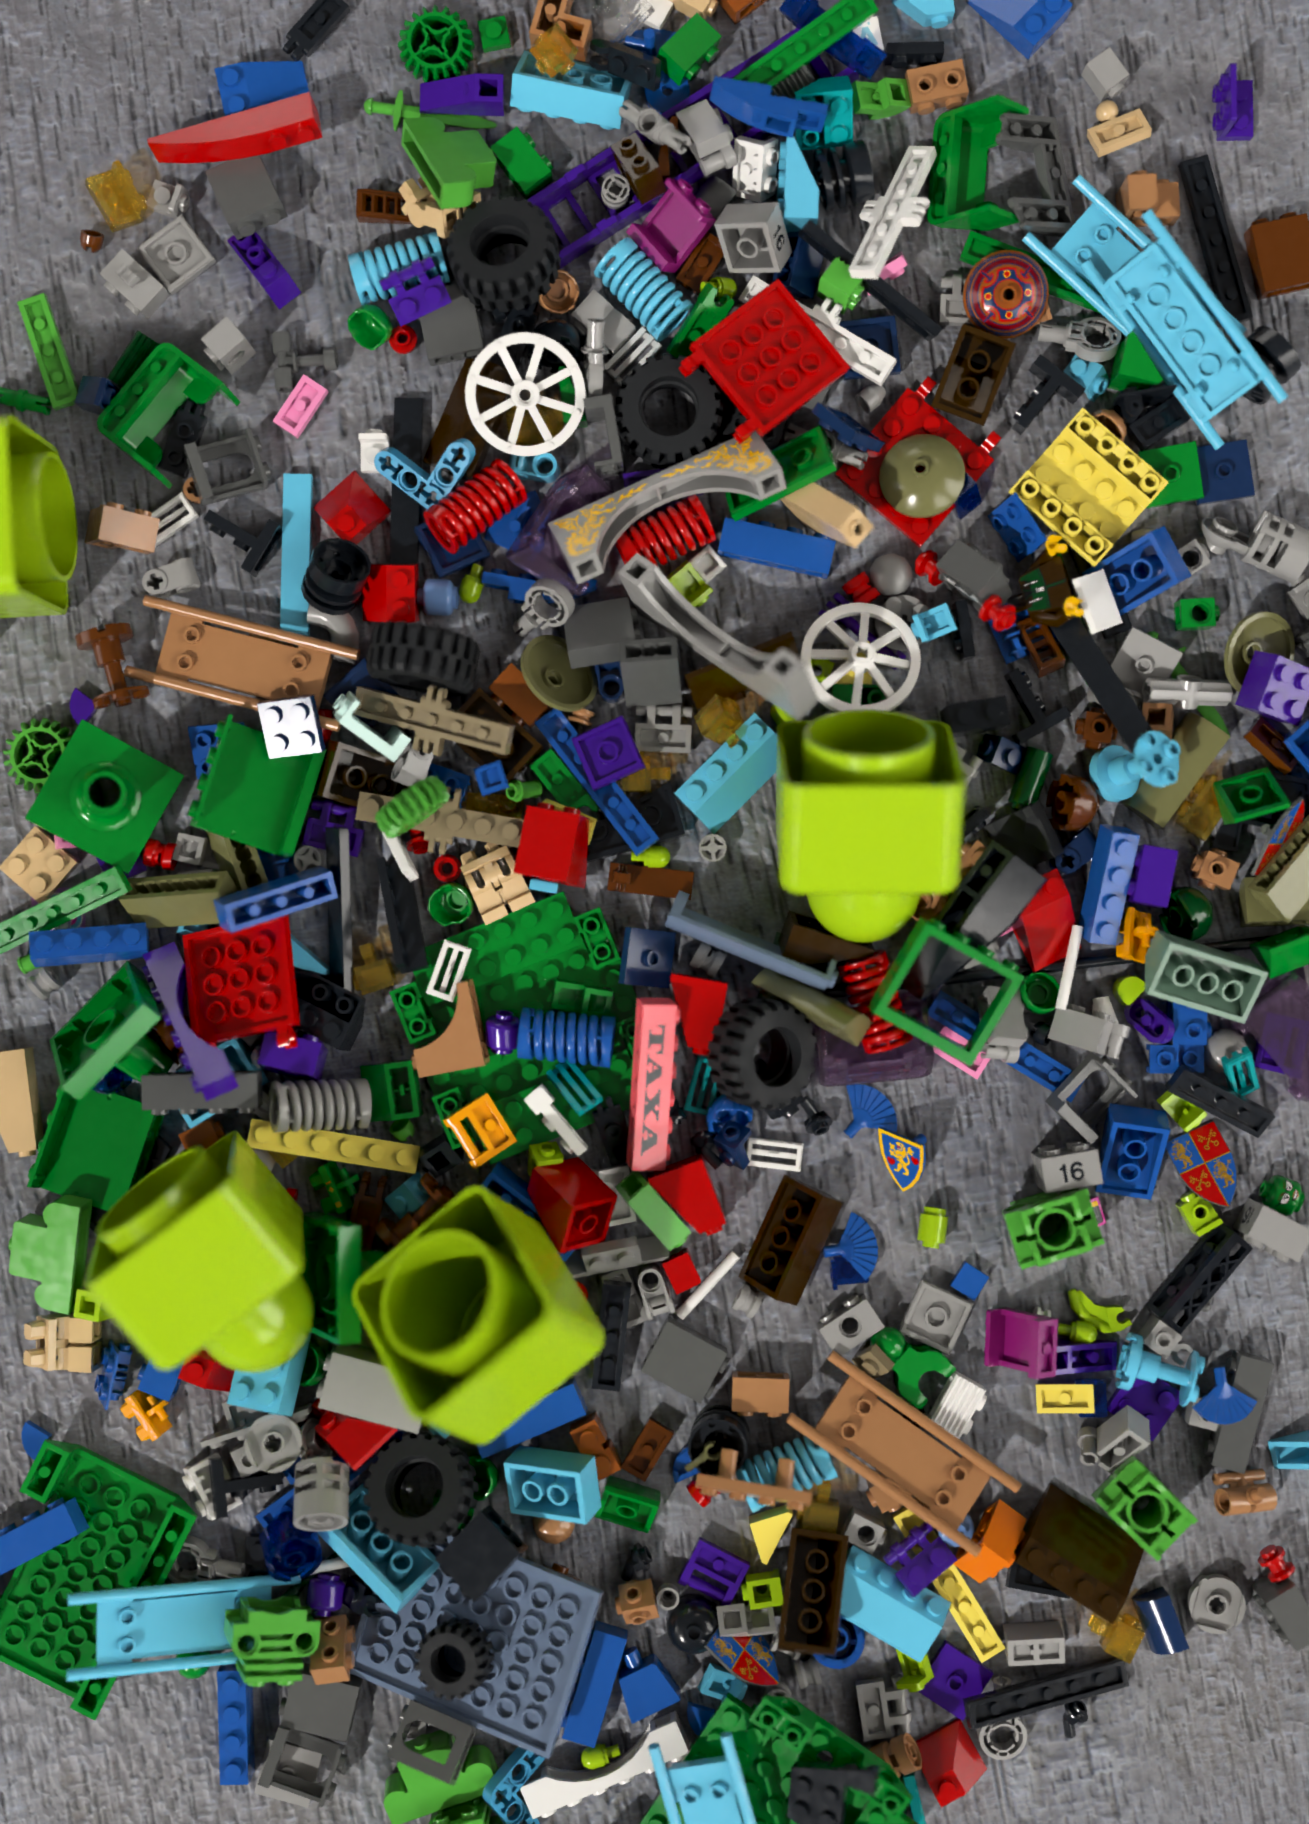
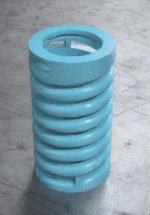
M437 231L416 236V247L411 238L405 240V248L401 241H396L394 244L395 252L391 244H385V256L381 247H375L373 250L375 261L369 249L364 250V252L348 254L349 266L361 305L377 302L378 294L383 300H387L390 294L391 296L396 295L397 292L394 287L383 291L379 280L388 277V273L395 269L398 272L411 266V262L418 258L421 261L431 256L435 267L426 271L428 278L430 279V277L432 278L440 274L443 283H449L450 278ZM415 276L403 282V285L407 290L421 282L418 276Z
M627 237L606 253L595 268L594 275L597 278H602L603 285L610 287L611 293L617 296L618 301L625 304V308L631 311L636 319H640V324L647 327V331L654 336L656 341L660 342L672 334L685 321L694 304L688 299L681 301L683 293L680 290L675 291V284L668 282L666 275H660L661 270L658 267H653L651 259H645L646 254L643 251L636 252L638 249L637 244ZM612 257H615V260L608 267H606L607 263L612 259ZM669 314V316H668L665 320L659 322L660 320H662L665 316H667V315Z
M803 1436L807 1451L800 1438L793 1439L794 1449L789 1442L783 1443L785 1456L781 1448L775 1446L773 1454L776 1462L769 1450L764 1451L763 1457L766 1466L760 1455H754L753 1461L759 1479L749 1458L745 1459L744 1465L736 1471L737 1478L740 1481L772 1486V1484H775L778 1459L795 1460L792 1487L803 1491V1486L806 1489H811L813 1482L816 1485H820L823 1479L824 1481H830L837 1478L838 1474L830 1454L819 1445L815 1447L813 1441L806 1436ZM746 1498L753 1513L767 1506L758 1504V1498Z

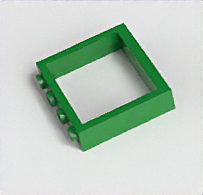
M920 917L869 1002L868 1007L881 1018L963 1063L972 1066L1025 977L1017 971L1019 966L1004 958L1000 962L993 958L995 953L980 944L977 949L970 945L971 939L962 933L955 931L954 935L944 930L946 925L934 918L927 921ZM929 935L938 938L1007 977L966 1046L957 1043L888 1005Z

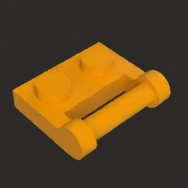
M488 1093L482 1094L443 1120L446 1127L452 1129L470 1158L468 1162L473 1169L517 1142ZM466 1117L487 1148L479 1153L460 1122Z

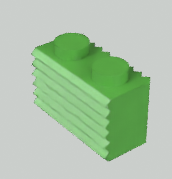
M840 257L834 259L820 278L816 295L824 301L827 297L833 300L832 307L836 303L843 305L840 313L844 315L848 308L851 311L855 309L862 298L861 294L865 288L861 286L863 278H851L848 270L849 264L845 265L844 261H840Z

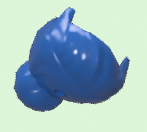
M724 1094L714 1100L711 1106H709L706 1115L708 1132L715 1135L720 1132L729 1120L744 1126L753 1120L752 1107L727 1099Z

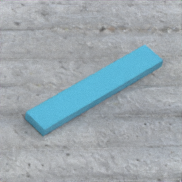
M283 473L280 629L310 636V624L307 623L309 603L303 596L301 585L306 569L309 566L312 550L313 475Z

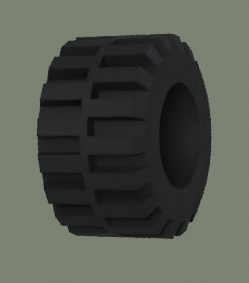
M451 1618L449 1621L446 1620L429 1631L418 1644L420 1649L416 1651L415 1658L419 1659V1661L415 1664V1670H420L421 1675L418 1676L420 1683L425 1681L427 1684L425 1689L428 1692L434 1690L435 1697L440 1699L445 1695V1699L448 1701H452L455 1697L457 1700L462 1699L484 1683L488 1678L487 1675L492 1671L493 1665L490 1663L494 1660V1653L489 1651L493 1647L492 1641H486L485 1637L488 1634L485 1630L480 1632L478 1630L480 1625L476 1622L470 1625L469 1619L463 1618L458 1621V1618ZM445 1645L454 1646L463 1654L466 1665L465 1672H457L447 1664L444 1657Z

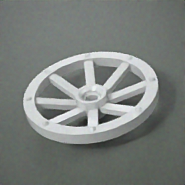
M528 332L503 336L484 348L470 368L465 387L467 411L478 433L495 448L517 456L541 455L563 444L577 428L584 411L583 398H586L584 379L572 355L551 338ZM519 343L535 344L525 380L522 381L506 347ZM543 348H546L556 354L566 365V368L534 384L533 381ZM497 351L514 386L479 375L486 361ZM571 375L575 389L574 406L540 395L539 392ZM476 384L509 394L511 398L479 414L475 396ZM523 389L530 392V397L526 401L520 398V392ZM536 404L571 414L565 427L555 437H552L535 406ZM516 406L510 434L506 442L494 435L484 422ZM525 409H528L545 441L544 443L532 446L516 445Z
M869 603L843 604L822 614L807 631L800 654V660L806 666L818 697V702L833 712L847 710H893L913 690L921 664L919 645L909 626L892 611ZM860 616L858 641L855 642L835 621L845 617ZM869 617L878 619L893 628V630L870 644L867 642ZM827 628L849 650L812 649V646L822 630ZM901 637L907 648L909 660L879 654L876 651ZM858 653H863V654H865L866 658H864V657H859V658H858L856 655H857ZM811 659L846 660L843 665L820 684L814 675L811 665ZM874 663L909 671L904 684L896 693ZM852 670L855 672L852 701L849 704L836 699L827 690ZM868 672L887 698L886 700L870 705H860L864 673Z

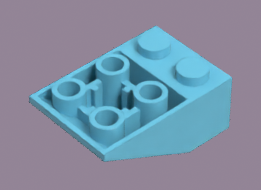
M794 136L792 138L786 137V142L780 141L777 198L786 231L789 233L800 231L809 220L817 225L819 188Z

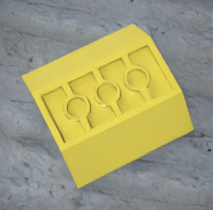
M1082 408L1030 469L1009 490V493L1012 495L1016 492L1030 512L1054 533L1062 536V539L1095 567L1169 482L1088 411Z

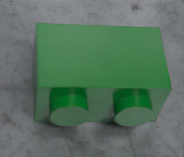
M696 13L660 48L657 58L662 61L661 70L678 86L682 85L687 79L692 81L700 72V66L705 61L709 64L719 53L717 46L722 36Z
M516 126L494 143L490 149L493 151L497 164L524 199L527 200L553 181L551 172L553 166L544 154L540 156L534 149L536 144L527 132L523 134Z

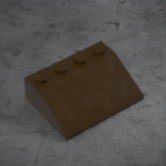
M1049 1483L1023 1528L1025 1535L1016 1546L1014 1562L1113 1624L1128 1598L1144 1549L1125 1530Z

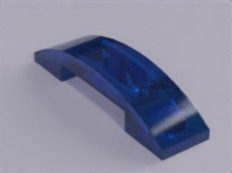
M785 0L779 8V11L799 30L826 12L819 6V1ZM853 31L825 50L842 64L869 80L887 57V53L866 37L862 39Z

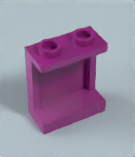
M667 178L664 183L668 190L643 223H632L626 233L661 271L676 273L715 223L716 218L710 213L711 207L704 200L695 197L692 193L693 188L688 182L681 178L679 180Z
M1007 1307L987 1310L985 1321V1366H1004L1028 1372V1377L1033 1379L1056 1376L1057 1318Z

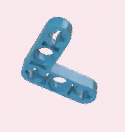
M465 438L455 440L447 447L431 475L393 447H387L378 452L374 459V465L380 474L428 509L432 505L438 504L440 499L446 498L447 494L455 490L475 457V448ZM461 447L464 449V457L455 463L453 460L457 457L458 449ZM388 456L391 458L390 467L386 465V457ZM403 466L404 468L397 474L396 472L400 470L399 467ZM442 468H448L452 471L453 481L448 482L444 480L441 475ZM406 472H412L416 476V486L408 484L405 479ZM424 484H426V486L423 488L424 490L420 492L419 489ZM433 491L437 493L436 501L431 499V492Z
M519 1746L485 1785L483 1799L504 1824H520L522 1820L526 1824H540L537 1818H532L528 1807L516 1793L545 1758ZM521 1764L519 1774L512 1777L514 1767ZM497 1791L504 1797L501 1801L495 1795ZM516 1804L515 1812L507 1817L509 1807Z

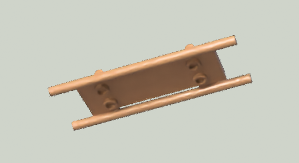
M145 595L143 599L144 606L171 613L156 672L127 665L124 670V676L258 711L257 703L262 700L189 682V679L267 700L314 694L317 711H319L333 660L332 654L358 660L360 649ZM204 621L299 646L298 648H294L291 646L259 639L256 637L220 629L217 627L205 625ZM319 715L321 728L339 732L341 724L336 719Z
M832 1350L827 1360L847 1373L849 1377L846 1378L815 1428L794 1413L789 1415L786 1423L970 1554L977 1557L982 1547L958 1531L959 1526L991 1476L1015 1493L1019 1491L1022 1483ZM877 1397H881L883 1400H885L890 1405L895 1407L897 1410L905 1414L907 1417L912 1419L921 1427L929 1431L931 1434L936 1436L945 1444L953 1448L962 1456L958 1457L956 1454H954L949 1449L941 1445L939 1442L934 1440L932 1437L927 1435L918 1427H916L908 1420L903 1418L901 1415L896 1413L894 1410H892L884 1403L879 1401ZM844 1448H846V1449H848L849 1451H851L853 1454H855V1455L858 1456L860 1459H862L863 1461H865L867 1464H869L870 1466H872L874 1469H876L877 1471H879L880 1473H882L884 1476H886V1477L889 1478L891 1481H893L894 1483H896L898 1486H900L901 1488H903L905 1491H907L908 1493H910L912 1496H914L915 1498H917L918 1500H920L922 1503H924L925 1505H927L929 1508L927 1509L926 1507H924L922 1504H920L919 1502H917L915 1499H913L912 1497H910L908 1494H906L905 1492H903L902 1490H900L898 1487H896L895 1485H893L891 1482H889L888 1480H886L884 1477H882L881 1475H879L877 1472H875L874 1470H872L870 1467H868L867 1465H865L864 1463H862L860 1460H858L857 1458H855L853 1455H851L850 1453H848L846 1450H844Z

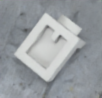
M367 429L366 433L358 434V440L361 443V472L379 473L374 465V459L378 452L390 447V439L380 429ZM388 456L386 457V465L390 467V457Z

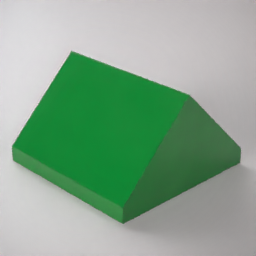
M1134 331L1129 333L1119 346L1118 353L1115 355L1107 386L1109 389L1122 391L1126 388L1138 387V390L1149 389V386L1153 384L1157 385L1163 381Z
M1268 767L1213 782L1214 792L1224 825L1241 822L1290 807L1289 800Z
M1298 925L1249 945L1263 969L1269 973L1270 979L1309 964V926Z
M610 1475L606 1477L600 1496L602 1507L594 1517L648 1534L660 1505L661 1491Z

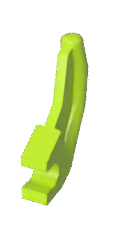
M1073 1288L1068 1291L1072 1310L1081 1321L1093 1324L1098 1331L1102 1333L1118 1332L1132 1325L1128 1318L1123 1321H1117V1315L1124 1311L1122 1306L1096 1305L1081 1290Z

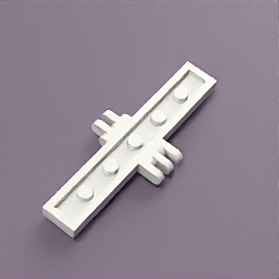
M908 146L885 196H880L877 200H867L865 202L864 209L861 210L859 217L863 221H868L870 226L848 269L851 278L878 279L902 227H918L930 205V201L925 197L917 196L937 157L935 146Z
M753 275L740 295L739 303L745 304L768 287L769 284ZM829 297L825 299L822 306L816 304L813 310L798 302L852 370L879 386L883 385L897 361L894 357L839 326L841 318L838 315L843 305L836 303L830 312L828 310L833 300Z

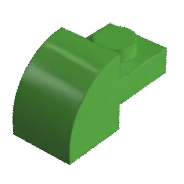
M884 77L879 82L855 81L851 84L854 114H868L869 120L891 117L911 107L906 79Z

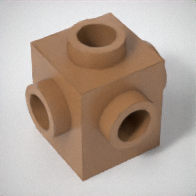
M1212 848L1211 851H1201V854H1197L1192 862L1191 870H1193L1191 878L1199 881L1198 886L1214 891L1215 887L1221 890H1230L1240 863L1228 859V853L1216 848Z
M651 1578L641 1581L630 1580L625 1584L618 1585L619 1597H615L617 1614L623 1615L626 1625H639L647 1620L659 1618L656 1592Z

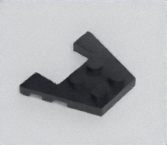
M1271 772L1289 800L1290 805L1299 797L1304 799L1305 819L1309 815V779ZM1288 808L1233 824L1224 825L1222 821L1209 848L1237 852L1242 824L1262 827L1264 824H1276Z
M795 1761L791 1767L787 1817L797 1824H844L848 1787L874 1796L878 1788L880 1766L869 1765L867 1768H857L856 1764H845L844 1767L830 1766V1763Z

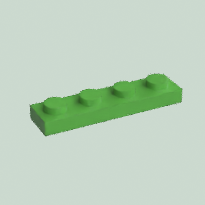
M42 293L18 301L17 303L53 409L57 411L75 405L74 402L79 389L47 296Z

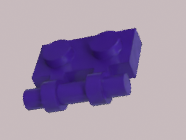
M431 256L421 261L418 258L411 262V266L398 272L395 269L388 273V277L379 280L383 291L392 287L396 289L397 294L388 298V301L400 326L452 302L440 274L430 279L427 276L426 271L435 267ZM418 276L421 283L406 290L403 282Z
M314 798L312 809L322 811L320 819L308 818L302 844L326 850L325 827L348 828L349 855L359 858L365 830L354 828L357 807L337 804L335 800L328 798L325 801ZM335 814L346 817L345 824L341 825L330 822L331 815Z
M923 1522L919 1527L915 1525L909 1530V1535L900 1543L895 1542L890 1546V1551L883 1556V1559L889 1566L897 1560L903 1566L895 1575L912 1597L919 1594L958 1560L940 1537L936 1538L932 1543L927 1540L926 1535L933 1530L932 1526L927 1522ZM917 1544L922 1551L911 1560L906 1552Z

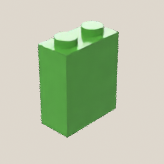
M632 1171L615 1186L627 1204L669 1251L674 1247H680L687 1240V1236L691 1231L639 1171Z

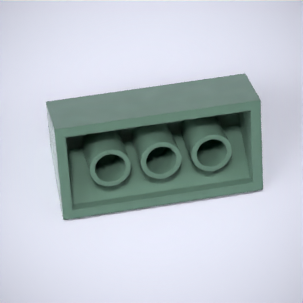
M1158 930L1145 955L1146 994L1245 1024L1269 974L1254 960Z

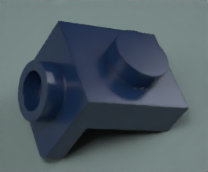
M985 734L979 744L976 756L981 758L984 763H989L1005 772L1016 775L1026 748L1002 736Z
M729 1120L713 1141L718 1150L719 1158L724 1164L730 1167L736 1166L744 1170L750 1161L743 1144L752 1132L750 1128L732 1120Z

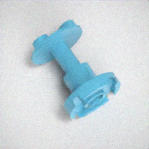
M1152 730L1143 733L1136 740L1134 755L1122 746L1111 745L1102 748L1092 756L1090 761L1089 775L1091 782H1096L1099 788L1096 790L1097 793L1110 802H1119L1132 797L1138 789L1141 778L1156 787L1173 784L1178 779L1180 746L1175 740H1170L1163 733Z
M1129 1332L1125 1338L1130 1341L1129 1346L1122 1345L1115 1377L1121 1380L1115 1382V1386L1129 1391L1135 1378L1155 1383L1158 1378L1180 1385L1179 1403L1182 1407H1185L1189 1402L1195 1403L1199 1394V1386L1195 1384L1198 1374H1202L1204 1370L1205 1357L1199 1356V1352L1194 1350L1190 1354L1185 1368L1161 1362L1160 1355L1143 1350L1142 1335Z

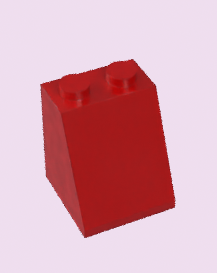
M538 802L537 807L527 805L513 873L585 889L589 818L580 815L581 810L571 807H564L563 811L554 810V805Z
M671 972L670 980L677 1007L680 1008V1019L687 1046L693 1048L692 1053L709 1055L708 1043L713 1039L714 1034L711 1032L714 1026L720 1023L719 1018L723 1014L728 983Z
M701 1154L666 1166V1171L649 1172L648 1181L650 1185L699 1234L706 1232L707 1235H712L723 1230L722 1225L726 1224L725 1214Z
M579 1157L563 1160V1163L533 1167L527 1192L556 1250L559 1253H564L605 1242L618 1195Z

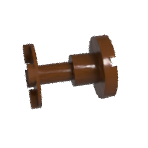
M129 623L104 625V629L100 630L94 627L75 636L76 645L79 650H93L98 668H104L110 692L93 698L94 709L108 707L111 703H115V707H123L132 704L131 698L142 699L150 696L148 686L127 687L121 666V663L125 662L126 659L121 643L128 641L134 636Z
M426 1172L420 1178V1182L431 1195L429 1199L415 1213L408 1211L397 1224L383 1217L375 1226V1229L387 1246L391 1243L396 1248L450 1203L455 1194L444 1184L440 1188L438 1182Z

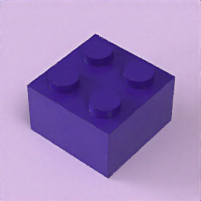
M1255 650L1235 705L1275 721L1299 726L1309 699V668L1280 655Z
M1145 844L1138 845L1125 902L1154 908L1168 907L1178 851Z
M274 1030V1032H265L257 1064L265 1071L303 1080H314L316 1082L322 1078L328 1050L323 1045V1042L319 1041L318 1037L303 1034L302 1038L297 1037L298 1045L296 1048L285 1049V1046L278 1047L277 1030Z

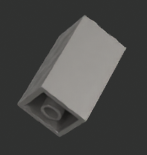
M356 1344L338 1345L336 1348H332L331 1353H328L323 1367V1370L327 1371V1375H325L323 1381H320L316 1398L320 1399L318 1408L415 1434L419 1433L424 1422L413 1418L409 1414L377 1350Z

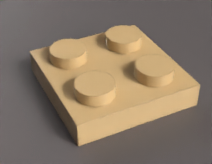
M34 826L0 865V870L34 900L41 903L53 895L80 862L65 849H55V840L39 826Z

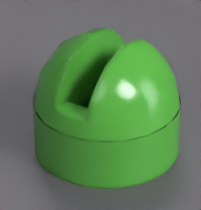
M407 1118L396 1120L391 1125L390 1132L397 1140L406 1142L408 1141L406 1139L408 1136H414L415 1129L412 1122Z

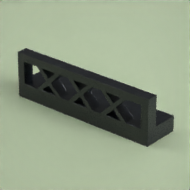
M385 857L376 858L395 966L401 974L429 968L414 882H410L403 875L397 862L388 863Z
M1222 1223L1202 1237L1148 1301L1146 1306L1181 1335L1253 1248L1235 1231ZM1239 1243L1241 1247L1234 1255L1229 1256L1233 1246ZM1220 1266V1272L1216 1277L1211 1278L1212 1271ZM1199 1288H1202V1293L1200 1294V1296L1196 1299H1193V1294L1195 1293V1291ZM1180 1310H1184V1315L1177 1323L1172 1321Z

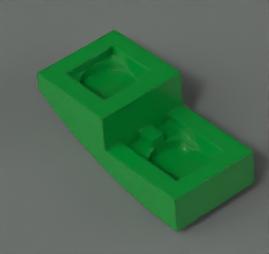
M555 979L550 1007L552 1009L583 1013L587 1016L597 1015L598 1018H601L602 1016H609L614 992L592 985Z

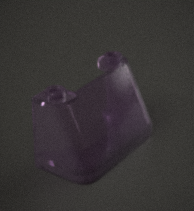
M586 464L564 474L547 491L509 548L506 558L515 566L538 579L550 578L563 584L572 596H580L586 591L589 583L585 581L577 584L554 542L547 523L615 492Z
M1287 972L1271 979L1261 988L1245 1024L1237 1021L1232 1024L1242 1036L1248 1034L1257 1040L1289 1078L1288 1083L1290 1086L1287 1089L1291 1095L1298 1101L1302 1099L1307 1102L1309 1101V985L1298 974Z
M909 992L901 994L900 999L903 1003L901 1008L905 1009V1013L930 1027L926 999L921 1002ZM813 1024L817 1039L815 1048L818 1050L819 1083L822 1086L835 1087L917 1079L928 1076L932 1072L935 1056L933 1046L914 1035L910 1042L900 1047L880 1053L866 1054L862 1042L856 1047ZM892 1026V1027H890V1028H888V1029H886V1030L893 1029V1028H895L896 1026Z

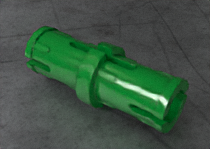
M0 387V395H3L0 396V404L15 407L16 410L21 412L29 410L44 415L51 413L52 409L41 406V404L52 406L49 397L30 394L25 389L17 391Z

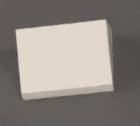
M1104 569L1070 581L1075 598L1083 600L1078 605V608L1084 610V615L1081 618L1090 635L1123 623Z

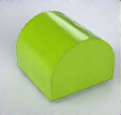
M1135 976L1119 977L1113 984L1114 997L1122 1005L1130 1006L1145 990V982Z

